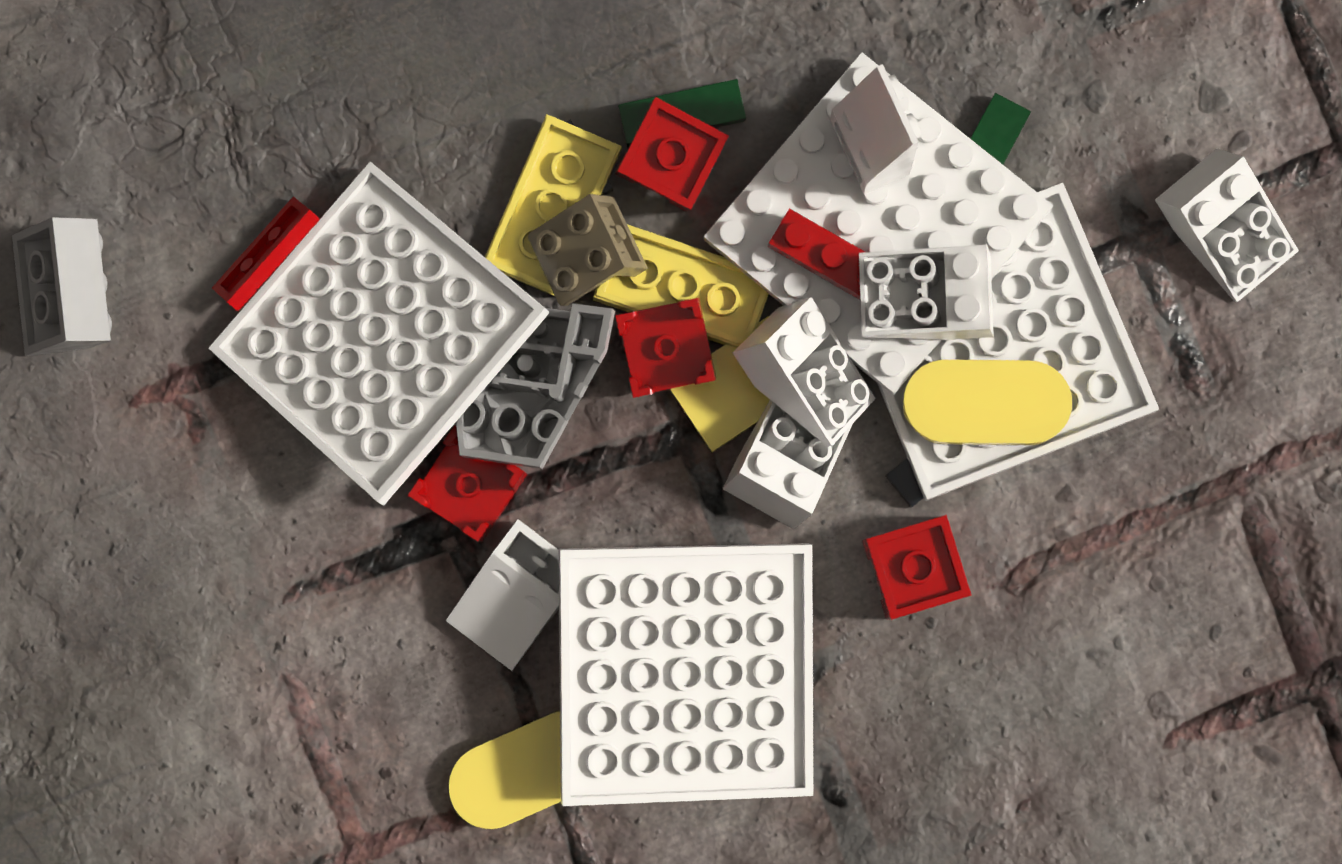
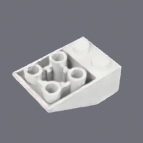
M883 64L877 66L831 112L832 126L863 194L909 176L913 161L915 160V153L918 149V138L922 136L915 116L912 113L906 115L900 103L904 95L898 79L894 74L888 76Z
M1215 149L1155 199L1174 232L1235 302L1241 300L1299 251L1243 156Z
M987 244L859 253L862 337L945 340L994 337L991 258Z
M812 297L777 308L732 352L754 387L827 447L832 446L876 399L852 360L847 356L843 346Z
M770 400L741 450L723 490L795 529L812 515L852 425L832 446L827 447Z
M517 520L493 551L446 621L512 671L559 609V550L522 521Z

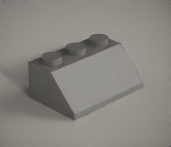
M52 217L12 235L25 356L87 349L111 341L112 321L107 311L106 302L107 278L103 273L101 257L103 240L98 230L97 219Z

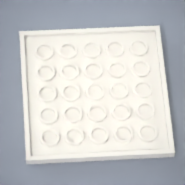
M861 53L704 235V241L783 306L812 297L852 362L892 395H895L942 339L862 337L861 301L768 248L769 241L789 208L865 252L987 244L991 258L992 281L1052 210L1054 205L901 83L900 86L904 98L900 100V103L906 115L912 113L915 116L922 135L918 138V149L915 153V160L913 161L910 175L863 194L831 123L832 109L868 74L879 66L864 53Z
M369 162L211 344L209 349L373 499L384 506L550 312L372 162Z
M1063 183L1037 192L1054 205L1052 210L991 281L994 337L942 339L916 371L922 366L937 360H1030L1042 362L1056 369L1064 377L1070 388L1072 410L1069 420L1056 436L1037 445L937 444L920 436L905 418L903 395L911 377L895 395H892L882 385L878 384L925 501L1159 410Z
M811 544L558 549L560 775L562 806L813 796V602Z

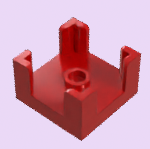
M655 97L651 101L643 121L626 154L623 156L615 175L630 183L636 182L670 200V204L685 212L690 211L729 135Z
M699 298L615 316L619 335L622 336L631 375L629 382L633 398L654 394L655 392L716 380Z
M454 425L443 442L446 447L424 480L419 478L408 496L431 509L461 529L468 536L483 543L528 474L516 465L460 456L457 427Z
M947 515L862 540L867 559L872 562L883 597L880 602L886 620H893L972 596Z

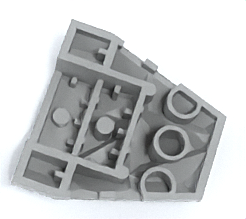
M573 303L571 311L546 308L550 312L456 421L459 455L464 458L543 469L607 353L615 311L612 308Z

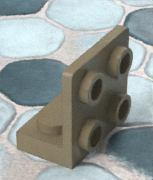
M589 194L528 234L531 246L560 306H568L614 276L636 277L648 269L615 198L611 196Z

